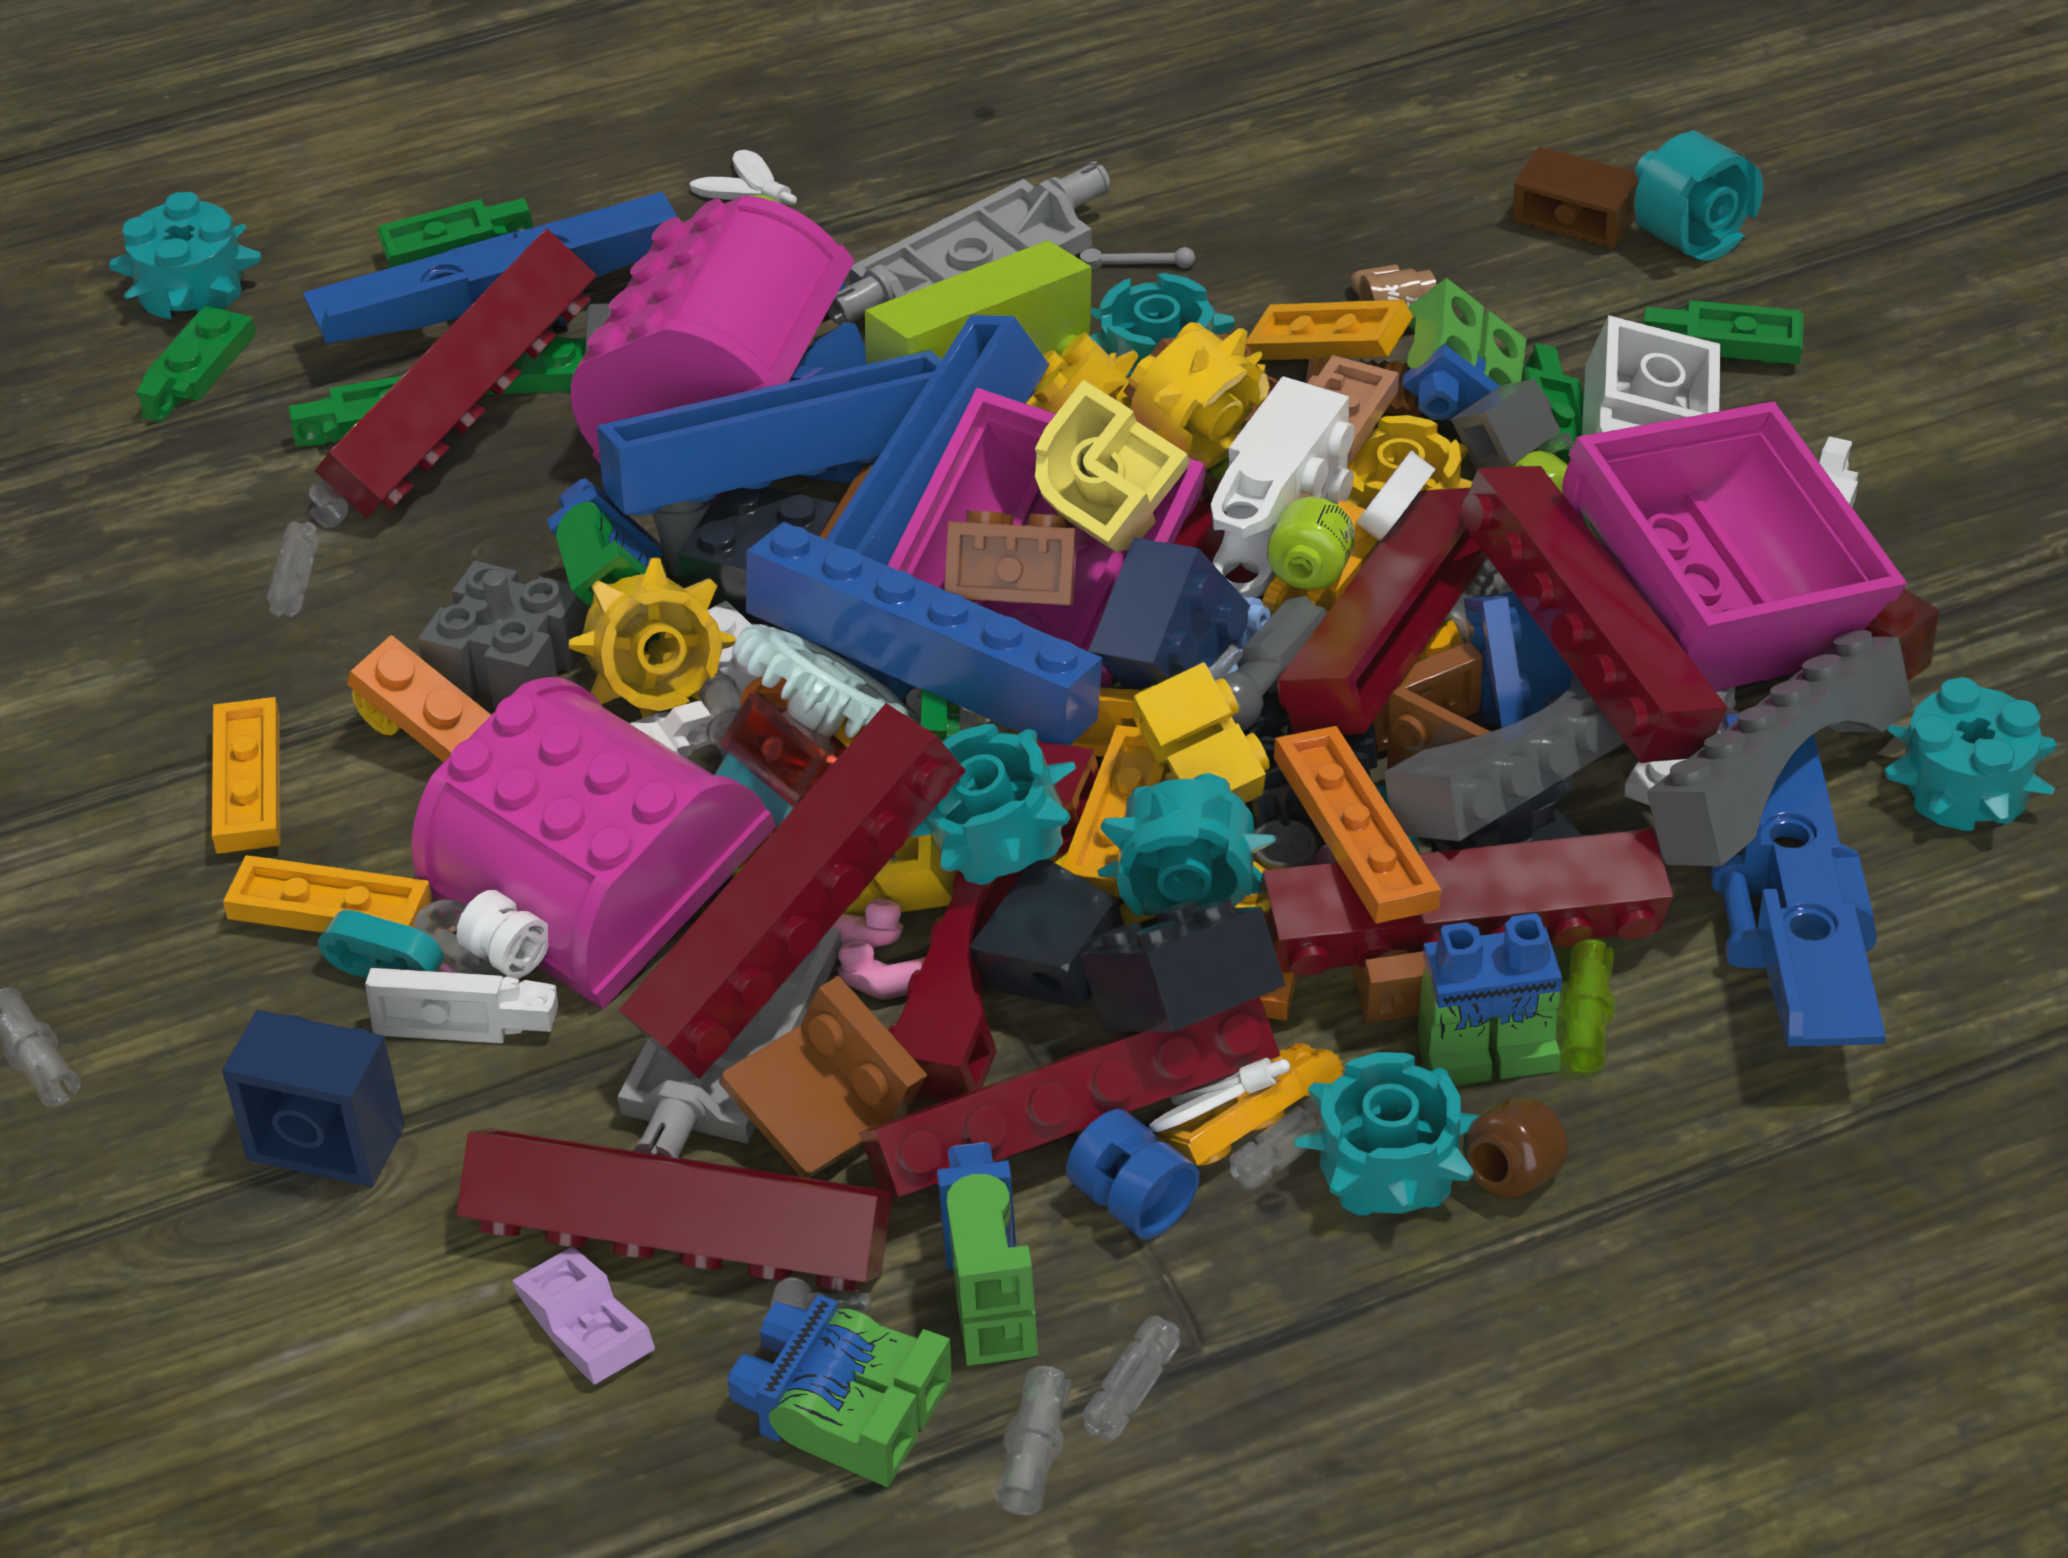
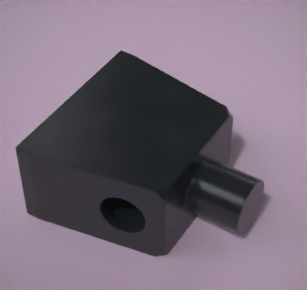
M1049 859L1037 860L1027 866L970 944V949L985 988L1077 1007L1085 1004L1092 994L1080 954L1104 945L1101 935L1114 928L1124 926L1125 922L1118 902L1110 894Z

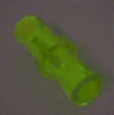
M1583 940L1577 942L1572 947L1570 953V982L1568 989L1563 992L1561 997L1560 1010L1566 1024L1561 1061L1564 1066L1570 1064V1070L1579 1073H1592L1604 1067L1606 1062V1030L1608 1023L1615 1014L1616 1002L1610 988L1614 951L1611 947L1605 949L1606 943L1598 940Z

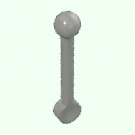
M1187 247L1179 248L1175 253L1101 254L1099 250L1090 248L1082 251L1080 254V260L1090 265L1092 270L1099 269L1102 265L1176 264L1179 268L1187 269L1193 266L1196 259L1194 252Z

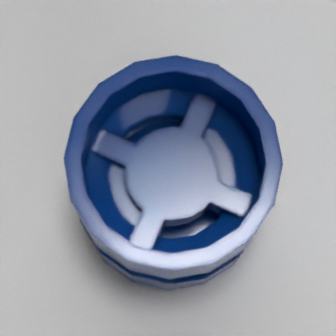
M1120 1109L1106 1112L1090 1123L1078 1137L1070 1151L1066 1164L1067 1179L1096 1204L1108 1206L1110 1214L1140 1239H1152L1162 1235L1171 1228L1188 1209L1199 1185V1170L1194 1163L1168 1143L1157 1141V1137L1149 1128L1126 1110Z

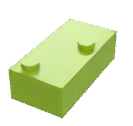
M1046 240L866 309V364L931 350L942 360L970 315L1015 316L1042 355L1050 350H1055L1061 356L1065 348L1080 334L1086 332L1090 336L1092 267L1050 240Z

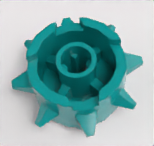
M177 192L171 194L165 200V204L148 210L139 217L131 218L124 223L122 233L126 253L110 260L109 266L110 270L133 278L134 284L123 295L126 299L137 296L139 303L149 313L164 319H172L170 311L197 309V313H199L205 305L219 309L228 307L242 292L240 282L245 275L244 269L261 262L262 256L261 252L238 244L237 238L247 228L245 224L234 226L232 217L223 208L208 202L199 201L195 193Z
M1157 273V283H1143L1131 287V278L1110 289L1102 300L1100 309L1091 308V315L1101 322V330L1090 337L1108 355L1117 353L1116 357L1132 350L1138 353L1139 356L1128 373L1130 378L1137 364L1149 356L1163 338H1176L1181 329L1188 323H1199L1217 335L1224 334L1233 328L1235 320L1233 316L1214 312V308L1207 301V291L1202 285L1187 277Z
M1968 678L1949 679L1942 684L1941 691L1930 694L1916 706L1909 727L1889 726L1887 731L1905 743L1906 750L1903 757L1885 768L1884 774L1887 780L1899 782L1902 785L1906 784L1908 790L1915 797L1913 807L1920 814L1939 825L1963 831L1974 830L1975 821L1993 820L1998 824L2003 823L2005 825L2012 822L2026 809L2031 792L2054 794L2056 788L2035 774L2037 763L2054 752L2057 744L2053 738L2041 735L2039 727L2041 716L2035 705L2031 702L2016 700L2004 692L1980 687Z
M984 724L961 730L942 741L966 772L910 836L932 834L941 853L940 866L942 870L951 872L956 869L962 873L966 881L983 885L993 881L998 876L1019 872L1037 860H1045L1054 856L1063 843V837L1060 832L1061 828L1071 818L1070 814L1063 809V802L1055 783L1076 769L1074 762L1047 765L1043 752L1037 745V733L1031 729H1026L1015 735L999 733L995 724Z
M1211 773L1198 775L1194 779L1166 780L1150 787L1142 786L1135 788L1127 799L1123 818H1105L1100 829L1119 848L1118 860L1097 870L1099 877L1117 878L1120 897L1131 911L1139 917L1142 914L1149 917L1153 915L1158 916L1157 913L1160 910L1187 901H1196L1199 907L1214 901L1231 899L1235 908L1246 895L1258 894L1262 873L1253 865L1254 853L1275 843L1276 839L1274 835L1255 834L1252 813L1239 796L1230 792V784L1226 779Z
M1377 1052L1352 1059L1346 1063L1345 1074L1332 1082V1084L1314 1082L1308 1088L1309 1096L1321 1111V1127L1294 1138L1295 1147L1320 1150V1169L1330 1187V1192L1339 1197V1202L1343 1208L1356 1215L1364 1216L1373 1212L1405 1213L1422 1207H1436L1441 1205L1449 1196L1450 1185L1453 1180L1468 1181L1473 1176L1474 1170L1459 1151V1136L1466 1133L1472 1121L1481 1115L1460 1113L1461 1097L1448 1076V1071L1442 1068L1429 1071L1414 1065L1415 1056L1407 1053Z

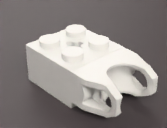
M1608 315L1585 364L1582 436L1718 412L1720 344Z
M1283 376L1230 445L1229 468L1211 502L1214 530H1225L1220 548L1213 559V564L1224 576L1238 567L1240 563L1245 569L1258 573L1254 580L1247 583L1229 581L1243 597L1256 598L1263 595L1270 582L1276 576L1267 558V544L1273 528L1286 506L1297 499L1306 497L1324 498L1335 504H1338L1340 500L1346 502L1354 479L1353 471L1348 470V453L1355 434L1354 425L1349 423V396Z

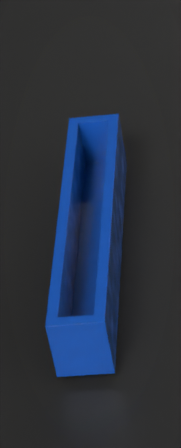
M970 315L826 540L844 548L853 549L863 556L888 565L976 388L1024 404L1032 397L1035 387L1049 367V363L1015 316Z
M931 350L597 425L603 492L624 515L643 516L656 513L661 509V506L678 502L709 501L715 498L718 493L742 487L748 489L764 488L772 484L773 480L797 474L804 476L819 475L826 472L831 466L852 461L858 463L877 461L941 362V359Z
M786 522L780 524L747 550L746 612L917 688H924L940 695L951 703L1021 733L1026 729L1035 730L1037 740L1040 742L1069 746L1098 720L1102 657L1076 647L1069 641L1055 638L1020 623L1015 618L1001 615L966 600L961 595L950 593L919 580L907 572L896 570L863 556L853 549L844 548L809 533L804 528L793 526Z

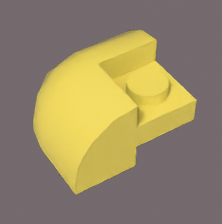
M1085 380L1081 381L1046 426L1035 447L1037 454L1035 478L1042 497L1068 522L1115 552L1129 549L1134 537L1142 539L1156 523L1153 514L1154 510L1190 465L1186 452L1138 423L1133 410Z

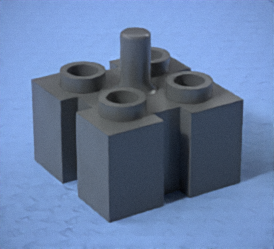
M474 560L452 590L454 605L447 608L440 607L417 638L423 661L473 701L478 694L490 696L493 708L496 710L498 704L503 699L511 696L522 684L539 678L558 677L556 669L567 672L572 671L583 653L569 649L568 642L569 639L583 634L587 607L586 603L571 591L569 583L539 576L538 579L523 584L519 582L518 571Z

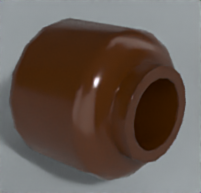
M1528 1097L1509 1098L1474 1119L1468 1131L1464 1134L1462 1151L1464 1158L1474 1170L1473 1179L1484 1190L1503 1199L1520 1198L1559 1173L1566 1161L1568 1143L1564 1127L1553 1111L1542 1102Z

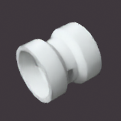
M487 890L477 895L467 905L457 925L456 937L461 946L478 957L489 956L491 966L512 978H521L529 974L539 965L549 947L548 924L529 911L518 912L516 903L497 890Z

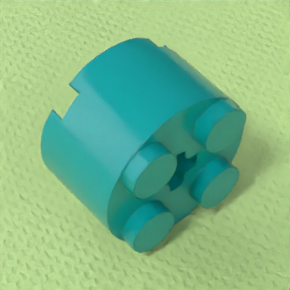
M1695 130L1673 137L1657 151L1645 153L1639 160L1635 170V176L1639 181L1634 204L1637 226L1684 254L1699 260H1715L1734 249L1745 236L1739 232L1747 216L1755 219L1761 206L1763 179L1761 171L1757 166L1749 162L1743 155Z

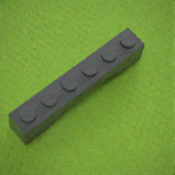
M1866 630L1851 631L1837 636L1833 640L1834 645L1820 656L1805 661L1802 664L1803 669L1788 681L1773 686L1770 689L1769 696L1755 707L1740 712L1737 715L1738 720L1722 733L1707 738L1704 741V747L1694 755L1671 766L1670 773L1647 791L1664 865L1723 866L1753 841L1757 834L1764 807L1777 777L1791 755L1812 734L1821 729L1826 732H1884L1890 725L1894 724L1911 710L1913 703L1899 638L1872 637V633Z
M1572 672L1573 679L1570 687L1558 700L1543 710L1517 723L1484 735L1422 750L1385 771L1390 810L1407 836L1460 841L1625 742Z

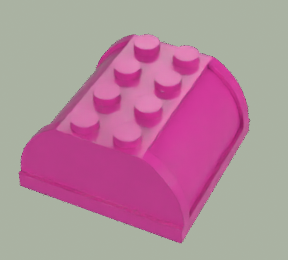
M741 196L725 204L719 198H716L703 205L693 218L681 222L678 217H673L661 224L651 236L653 243L647 254L639 259L631 268L630 274L633 277L629 284L609 304L611 313L604 325L599 327L589 337L587 345L590 348L577 366L572 378L571 403L573 413L580 431L594 450L593 456L600 463L597 425L789 382L855 262L842 244L838 245L820 226L798 211L775 201L754 196Z
M976 388L887 566L907 572L919 580L944 590L948 521L966 522V510L1004 512V514L1013 515V525L1028 526L1029 514L1060 515L1042 497L1035 478L1037 455L1035 447L1046 426L1056 414ZM1189 458L1190 465L1154 510L1153 514L1156 523L1142 539L1174 544L1185 519L1191 515L1202 494L1203 480L1206 476L1204 463ZM1091 536L1089 545L1077 544L1073 606L985 600L969 601L1001 615L1015 618L1020 623L1055 638L1069 641L1076 647L1088 651L1129 549L1115 552ZM1103 666L1100 688H1110L1115 677Z
M1775 401L1579 436L1568 453L1571 460L1563 478L1562 494L1716 692L1798 673L1803 669L1802 664L1805 661L1820 656L1834 645L1833 640L1837 636L1865 629L1888 602L1898 599L1907 585L1900 572Z
M545 677L522 684L511 696L503 699L498 704L496 711L467 740L459 743L453 749L451 756L430 777L419 802L412 831V860L416 872L414 877L415 879L428 880L432 897L460 916L477 895L487 890H497L516 903L518 912L529 911L548 924L549 947L538 967L601 1009H604L776 828V824L771 812L765 808L762 800L751 789L734 779L720 775L715 776L603 708L593 694L576 683L559 677Z

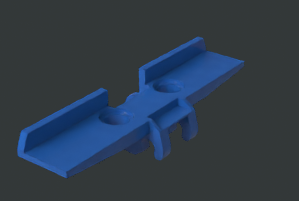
M662 191L303 292V296L325 344L427 327L448 320H457L546 228L597 274L595 278L635 263L645 256L653 243L651 239L653 232L665 221L678 216ZM559 317L555 322L558 328L570 325L562 317Z
M1738 714L1725 715L1721 733L1738 720ZM1812 734L1791 755L1777 777L1764 807L1755 839L1741 850L1742 855L1733 856L1723 866H1712L1710 874L1712 887L1716 892L1722 893L1730 931V937L1725 945L1727 962L1734 967L1766 968L1787 1047L1885 1044L1886 1034L1866 952L1874 948L1877 941L1871 902L1859 853L1841 844L1839 841L1815 737ZM1779 837H1793L1805 845L1800 848H1786L1777 845L1772 840ZM1749 895H1762L1757 929Z

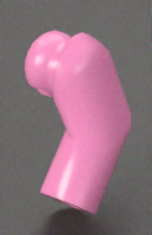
M875 899L865 908L866 916L843 913L831 927L840 930L842 945L856 940H865L869 942L872 948L892 944L902 934L903 925L899 923L901 908L895 901Z
M856 940L845 943L840 947L838 958L842 966L838 968V973L848 986L875 999L887 1000L907 995L910 977L915 970H921L926 957L886 965L874 960V950L869 942Z

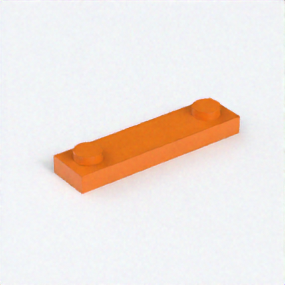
M1337 726L1275 738L1274 760L1374 922L1381 923L1438 911L1441 888Z

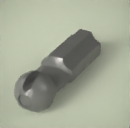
M1306 596L1288 598L1243 646L1242 656L1236 662L1238 669L1235 672L1229 674L1220 673L1213 677L1214 680L1224 678L1229 684L1239 707V713L1232 716L1235 724H1239L1242 731L1251 728L1258 721L1264 705L1262 696L1265 693L1278 692V678L1327 614L1323 607L1311 603Z

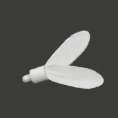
M749 150L737 151L732 158L733 167L740 178L704 177L690 182V188L693 193L707 198L734 200L741 196L765 195L785 206L787 204L793 206L797 202V198L791 194L790 188L774 182V177L764 160L757 153Z
M1264 1058L1241 1067L1238 1072L1170 1096L1172 1103L1180 1106L1150 1124V1129L1152 1132H1159L1175 1127L1239 1096L1246 1090L1251 1094L1275 1085L1278 1080L1277 1076L1289 1071L1290 1063L1285 1059L1272 1063L1268 1058Z

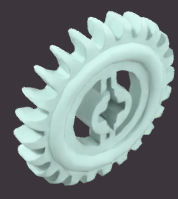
M753 624L742 629L734 644L733 655L737 658L738 664L746 667L747 672L755 677L763 675V686L772 688L781 678L787 680L782 689L781 698L789 700L787 703L788 714L813 731L818 727L817 732L828 737L834 735L847 716L849 719L845 726V734L848 738H852L863 725L866 726L885 703L921 725L917 715L882 683L842 657L803 637L774 627H768L767 625Z

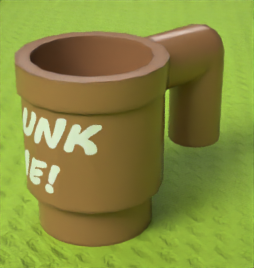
M1397 264L1359 270L1350 277L1351 288L1359 296V301L1404 300L1408 307L1437 285L1435 277L1430 270L1418 272L1412 268L1400 270Z

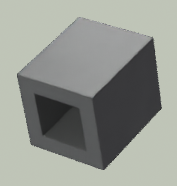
M1536 379L1500 385L1451 419L1462 443L1468 448V455L1476 471H1478V468L1511 466L1561 432L1552 414L1551 403L1548 397L1540 390Z

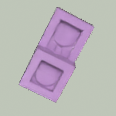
M574 1247L568 1248L512 1280L517 1294L540 1326L565 1356L594 1385L655 1350L648 1326L613 1297L606 1274Z

